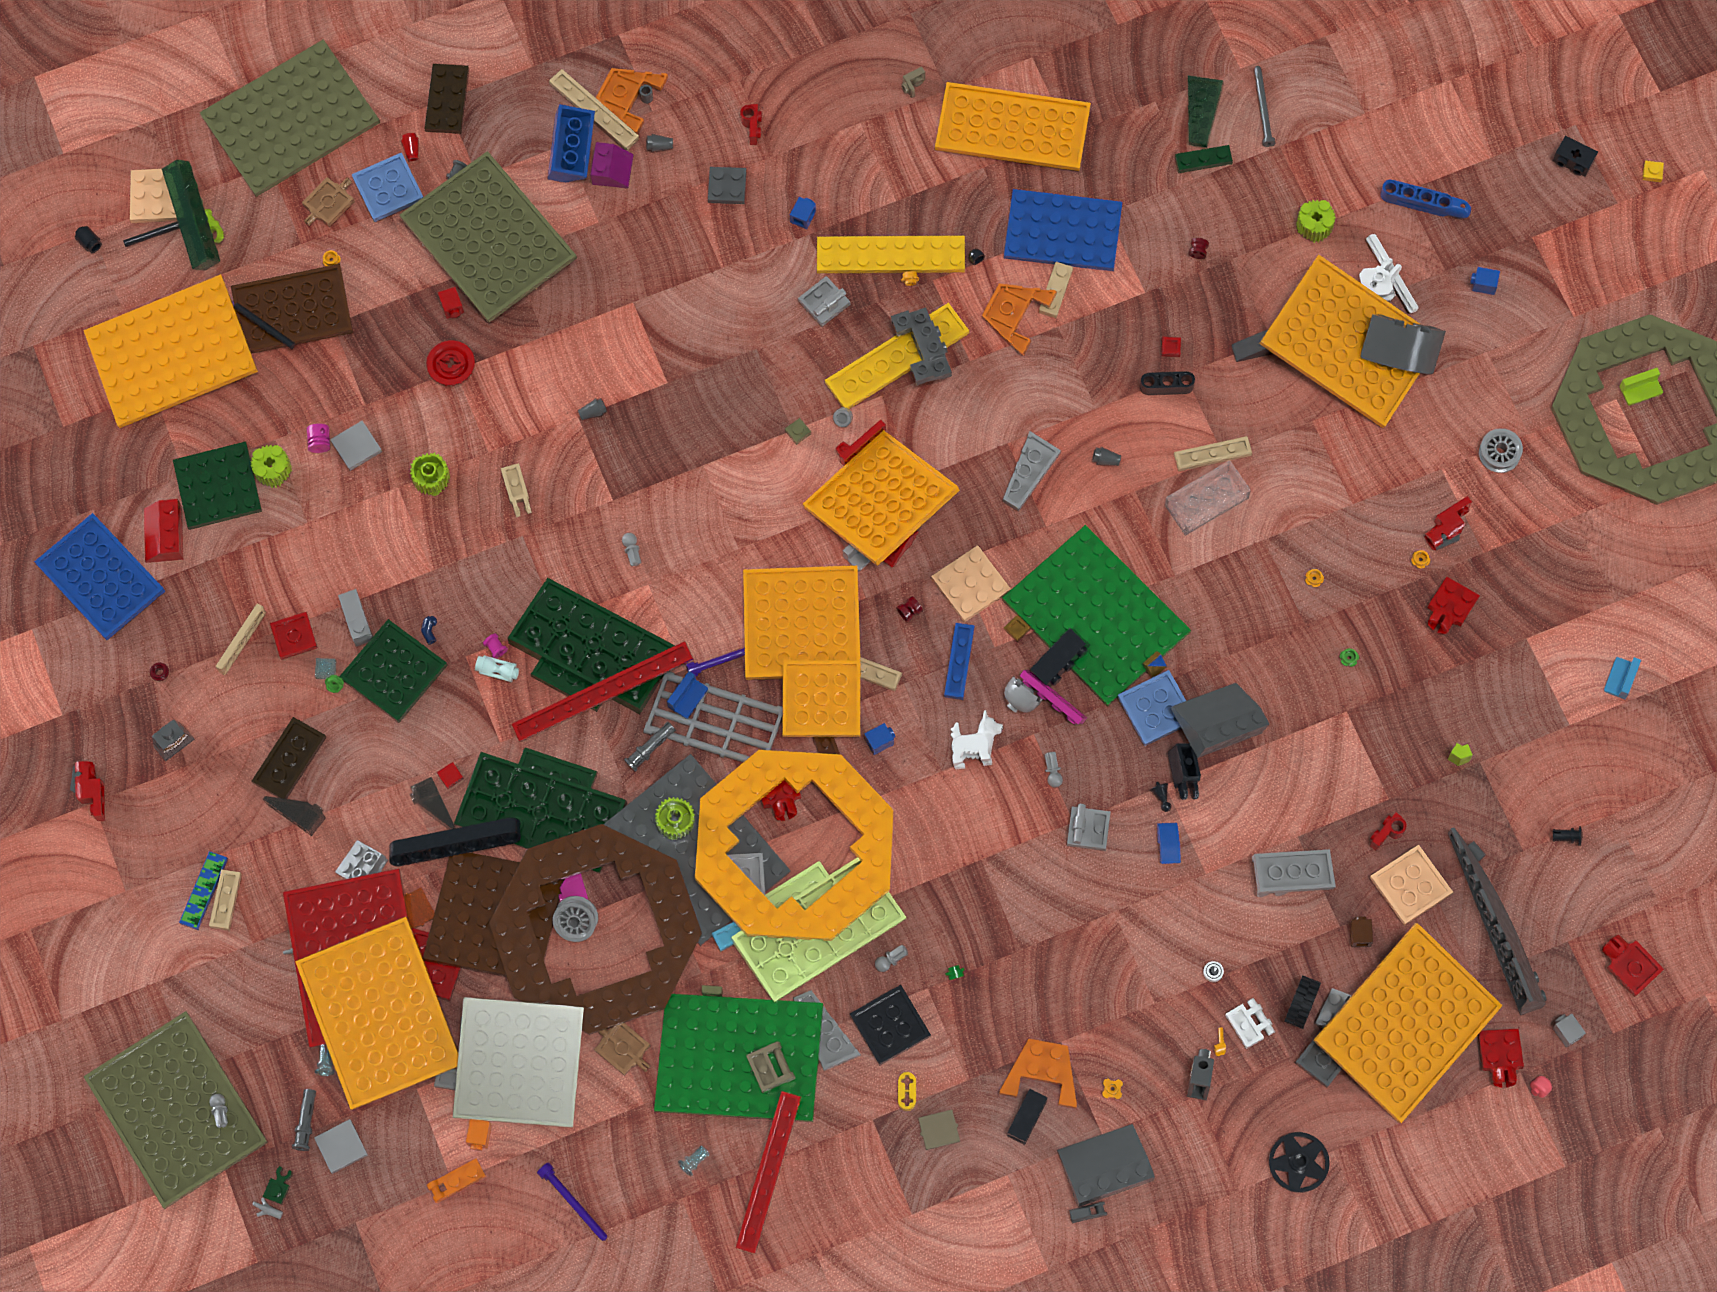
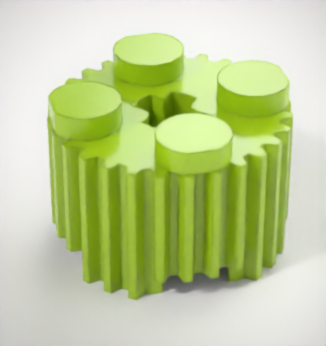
M1312 200V202L1304 203L1300 208L1296 226L1298 233L1303 234V237L1309 238L1314 243L1316 241L1319 243L1320 240L1323 242V239L1332 233L1336 218L1330 203L1326 200H1321L1320 202Z
M268 445L266 447L262 446V449L259 448L253 452L251 468L256 479L260 483L262 482L263 485L271 486V488L273 486L275 488L278 485L281 486L284 480H287L286 477H289L288 474L292 472L291 462L286 452L278 445L273 447L272 445L269 447Z
M435 452L433 454L430 453V455L426 453V455L422 454V457H415L410 469V475L415 488L418 491L420 490L421 493L424 492V494L439 495L442 489L445 490L444 487H447V483L450 480V473L445 460L439 454L436 455Z
M668 797V800L664 799V802H661V806H658L655 813L658 831L664 834V837L666 836L671 840H678V837L682 839V836L686 837V834L689 835V831H692L695 823L692 805L686 802V800L683 801L682 798L679 800L678 797L676 799L674 797L672 799ZM672 815L679 816L678 821H672Z

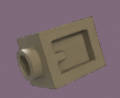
M923 67L903 76L902 89L911 98L915 96V88L913 86L917 87L925 81Z

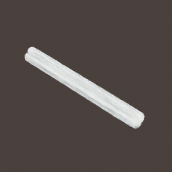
M1371 234L1366 238V241L1380 265H1382L1389 256L1376 234ZM1393 263L1388 268V272H1390L1394 268ZM1398 273L1394 278L1393 287L1408 312L1414 313L1419 307Z

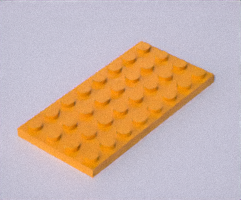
M947 82L935 150L1080 171L1091 103Z

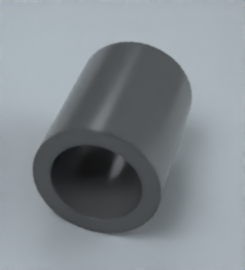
M641 86L639 90L641 101L646 104L653 101L651 86Z
M1475 841L1468 845L1478 862L1485 857L1486 854Z

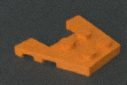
M611 68L596 99L638 134L644 124V119L629 113L640 92V87L646 84L661 91L668 79V74H652V72L647 71L640 73L634 70Z
M999 283L982 314V318L1024 356L1031 343V339L1015 332L1032 300L1050 308L1057 291Z
M1028 1039L1001 1087L999 1095L1017 1098L1020 1079L1026 1078L1062 1085L1058 1106L1076 1109L1077 1102L1068 1046Z

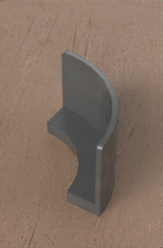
M1372 314L1361 358L1397 369L1433 374L1446 331L1430 325L1415 323L1413 325H1404L1402 320L1382 314Z

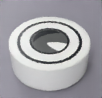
M1215 961L1207 963L1203 971L1204 977L1210 982L1219 981L1224 973L1222 965Z

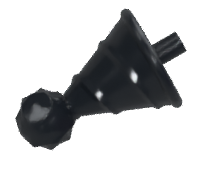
M1156 782L1157 786L1151 788L1150 791L1162 802V811L1168 812L1172 807L1171 803L1167 802L1168 783L1160 785L1159 782Z

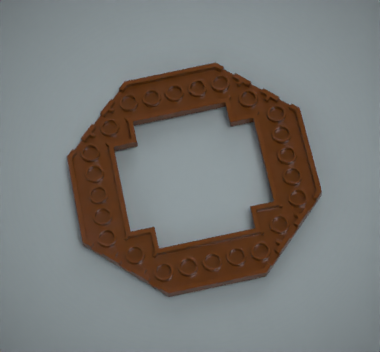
M603 824L528 848L489 922L513 997L522 1002L584 1007L582 1031L589 1035L665 1009L702 935L677 860ZM615 862L621 880L640 874L664 946L646 952L652 971L576 996L571 978L551 984L527 911L546 905L540 889L541 886Z

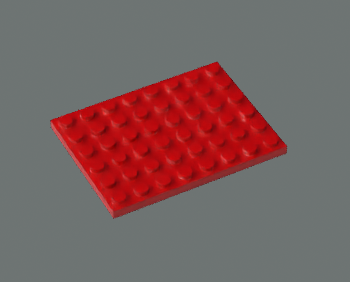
M400 869L283 892L294 961L404 917L408 918ZM295 962L309 1047L326 1045Z

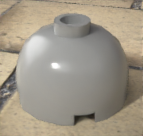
M1015 676L1011 678L1005 687L1004 695L1009 702L1007 706L1015 713L1018 710L1023 713L1031 712L1038 707L1043 699L1040 696L1034 695L1035 691L1026 686L1020 679L1016 680Z

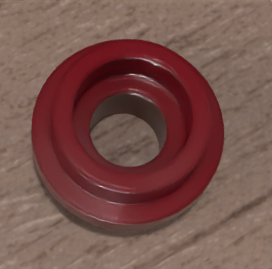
M162 662L155 663L150 668V676L155 681H163L169 675V668ZM163 670V673L157 675V671Z

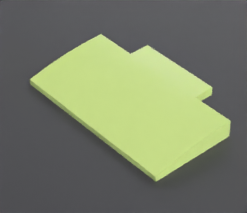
M857 857L830 875L821 862L818 861L765 896L776 908L780 907L792 896L806 910L862 861ZM888 892L832 941H823V939L804 940L790 937L747 936L742 930L733 935L731 940L775 1003L906 919V916Z

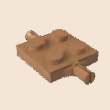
M327 177L302 202L303 206L311 212L304 222L310 226L318 219L330 227L355 202L354 198L347 194L345 190L352 184V181L346 177L339 185Z
M625 1023L614 1026L609 1030L605 1029L598 1032L603 1037L599 1045L594 1049L595 1052L624 1076L636 1065L644 1070V1072H647V1068L651 1067L642 1059L651 1045Z

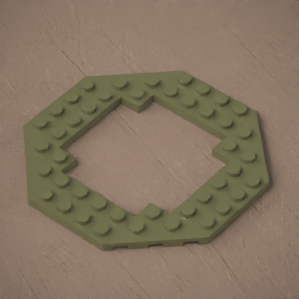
M1649 314L1581 338L1551 410L1581 474L1597 478L1602 483L1612 487H1619L1629 494L1637 497L1641 496L1650 500L1651 503L1658 505L1717 484V423L1703 429L1709 446L1643 469L1635 453L1617 459L1588 395L1601 391L1604 388L1598 375L1599 372L1664 350L1671 365L1686 360L1690 361L1717 417V341Z

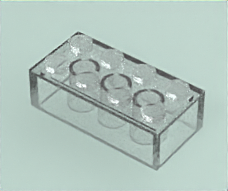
M1229 460L1166 497L1165 507L1186 536L1249 499L1251 490Z

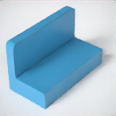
M1616 657L1604 692L1625 700L1630 692L1641 660L1634 657L1630 662Z

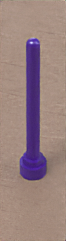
M745 648L699 664L698 662L687 663V671H690L697 677L702 670L745 656Z
M549 1162L543 1165L537 1171L541 1179L549 1180L598 1238L605 1241L607 1234L554 1175L553 1166Z

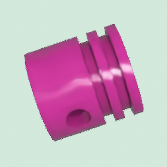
M326 424L309 425L306 428L308 451L313 453L329 451V426Z

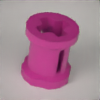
M496 633L488 636L483 642V645L490 649L492 657L495 659L503 656L508 650L498 640Z

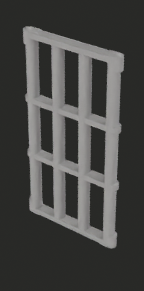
M670 671L664 673L663 681L645 725L644 733L652 735L661 729L651 726L656 715L690 726L686 736L673 733L667 739L683 743L684 746L689 745L718 754L722 758L727 757L745 762L750 757L728 750L731 739L764 750L772 749L783 718L782 706L770 705L748 698L744 694L738 695L705 683L704 685L708 687L707 693L738 702L736 712L705 704L706 693L696 706L693 719H685L681 715L658 708L661 698L668 700L673 694L664 691L667 682L671 681L680 684L684 678ZM743 704L777 714L778 718L775 725L740 715ZM700 711L731 719L730 729L726 730L697 721ZM737 722L772 732L769 743L734 732ZM694 728L726 737L723 748L691 738Z

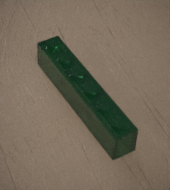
M177 159L162 168V172L192 269L205 271L219 263L220 258L190 161Z

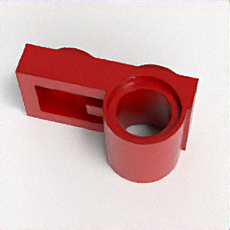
M758 104L745 105L740 110L741 123L749 128L750 145H757L758 138H761V127H758V122H762V111L758 110Z
M1397 812L1392 817L1388 815L1382 823L1384 825L1382 830L1379 831L1377 829L1370 839L1373 841L1370 847L1377 851L1388 836L1393 839H1399L1403 836L1407 824ZM1397 824L1402 830L1395 831L1392 825Z

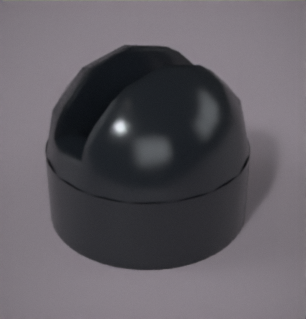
M972 249L969 253V259L973 265L979 264L985 258L984 253L980 249Z

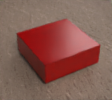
M1162 337L1161 356L1180 357L1181 337Z
M453 762L436 772L447 789L464 779Z

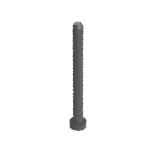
M1256 66L1254 72L1265 137L1262 142L1264 147H1272L1276 144V141L1271 134L1262 69L1260 66Z

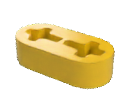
M910 1072L902 1073L898 1079V1104L903 1111H911L916 1105V1077ZM905 1077H909V1080L913 1081V1083L909 1084V1090H905V1083H902ZM905 1094H909V1100L913 1101V1103H909V1106H905V1103L901 1102L905 1100Z

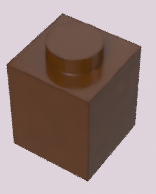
M1363 916L1355 917V920H1351L1350 923L1351 947H1371L1373 944L1372 919H1366Z

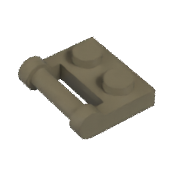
M780 1042L772 1043L746 1055L763 1093L796 1078L788 1067L781 1051L782 1046ZM771 1052L774 1053L783 1073L780 1077L777 1076L768 1056Z

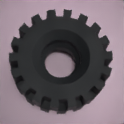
M1302 975L1284 1022L1301 1029L1304 1028L1321 982Z

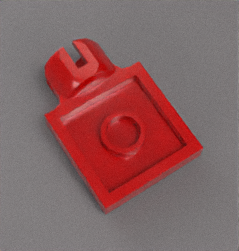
M1446 577L1427 607L1433 612L1428 620V626L1434 631L1436 626L1440 624L1441 627L1437 631L1438 634H1446L1454 624L1461 627L1480 595Z
M784 780L763 797L761 802L764 809L771 808L773 810L776 820L785 821V811L789 820L797 815L795 801L801 799L800 792L797 794Z
M1615 935L1602 948V952L1611 962L1607 969L1634 997L1664 970L1636 940L1629 944L1620 935Z
M1519 1029L1480 1031L1478 1039L1483 1071H1490L1492 1073L1493 1084L1498 1088H1503V1082L1506 1083V1088L1514 1086L1517 1082L1516 1070L1523 1069L1524 1067Z

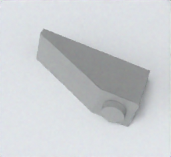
M354 589L338 595L355 646L368 643L373 635L357 590Z

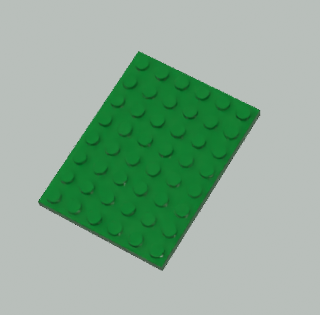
M1086 525L1002 597V601L1016 615L1023 619L1049 648L1069 628L1075 629L1090 644L1087 648L1088 652L1082 658L1078 657L1076 659L1075 665L1071 670L1107 707L1118 698V694L1125 692L1147 672L1143 663L1157 651L1164 657L1191 633V629Z
M672 994L664 1009L654 1111L773 1120L781 1091L802 1097L795 1121L813 1122L824 1004L782 1000L774 1003L773 1000ZM780 1042L784 1058L790 1071L794 1073L796 1078L763 1093L746 1055L772 1043ZM769 1053L768 1056L777 1076H782L783 1073L774 1053Z

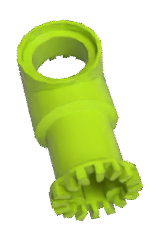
M205 209V212H200L197 219L203 222L204 230L206 231L205 236L207 235L208 241L210 243H221L224 239V231H222L223 229L220 227L219 221L215 220L212 216L211 209ZM214 231L217 232V237H216V239H213V237H212V236H213L212 233H213Z

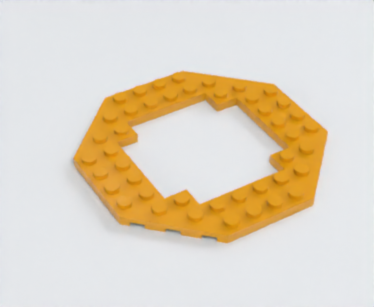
M758 750L700 798L695 880L747 936L790 937L804 940L823 939V941H832L890 891L893 809L840 754ZM784 780L797 794L809 783L813 782L863 835L850 846V850L862 862L806 910L792 896L780 907L776 908L726 855L727 852L739 843V839L728 827Z

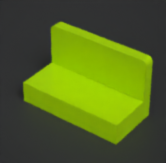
M1658 368L1622 380L1619 387L1628 406L1662 395L1663 390L1658 382L1660 376Z

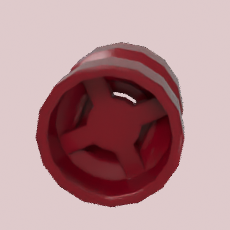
M913 596L909 597L905 604H900L896 607L898 613L906 622L912 620L915 614L919 615L923 612L921 605Z

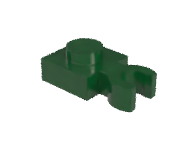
M279 1166L276 1170L277 1179L270 1178L262 1197L282 1205L290 1188L285 1183L291 1179L293 1172L289 1170L286 1176H281L283 1168Z

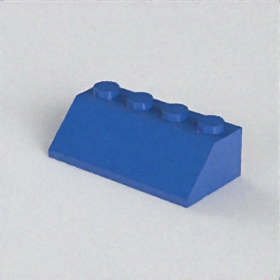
M559 104L555 114L547 179L566 183L587 178L595 111Z

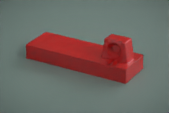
M880 419L851 446L844 441L835 448L840 457V463L845 466L883 430L886 431V424Z

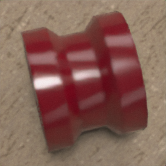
M1203 238L1191 239L1192 248L1189 249V256L1195 259H1205L1209 242Z

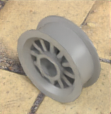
M1494 429L1488 432L1482 440L1479 448L1480 460L1487 469L1493 472H1508L1519 463L1523 452L1522 442L1510 430ZM1497 448L1503 449L1505 453H1499Z
M570 896L563 899L553 915V926L556 932L562 938L572 942L588 939L598 923L596 907L591 901L580 896Z

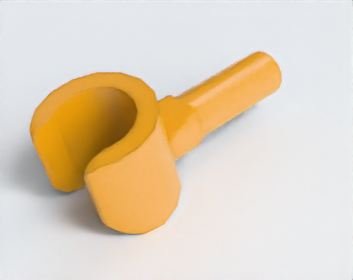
M1222 1027L1218 1028L1219 1044L1214 1045L1216 1056L1226 1053Z

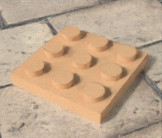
M186 168L131 170V223L179 221L185 219L186 194L183 184L186 186Z
M978 545L931 576L933 582L964 623L1001 599L1011 590Z
M1419 845L1370 876L1374 885L1404 926L1453 894L1449 885Z

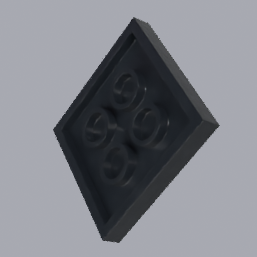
M902 985L850 1013L851 1019L879 1066L931 1037L930 1032Z

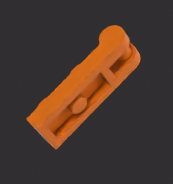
M477 1158L437 1180L429 1182L426 1186L429 1191H432L435 1203H439L482 1180L486 1175ZM444 1184L447 1190L441 1192L439 1187Z

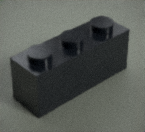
M1069 628L1030 670L1045 685L1055 686L1062 679L1061 675L1074 667L1076 659L1078 657L1082 658L1088 652L1087 648L1090 644L1075 629Z

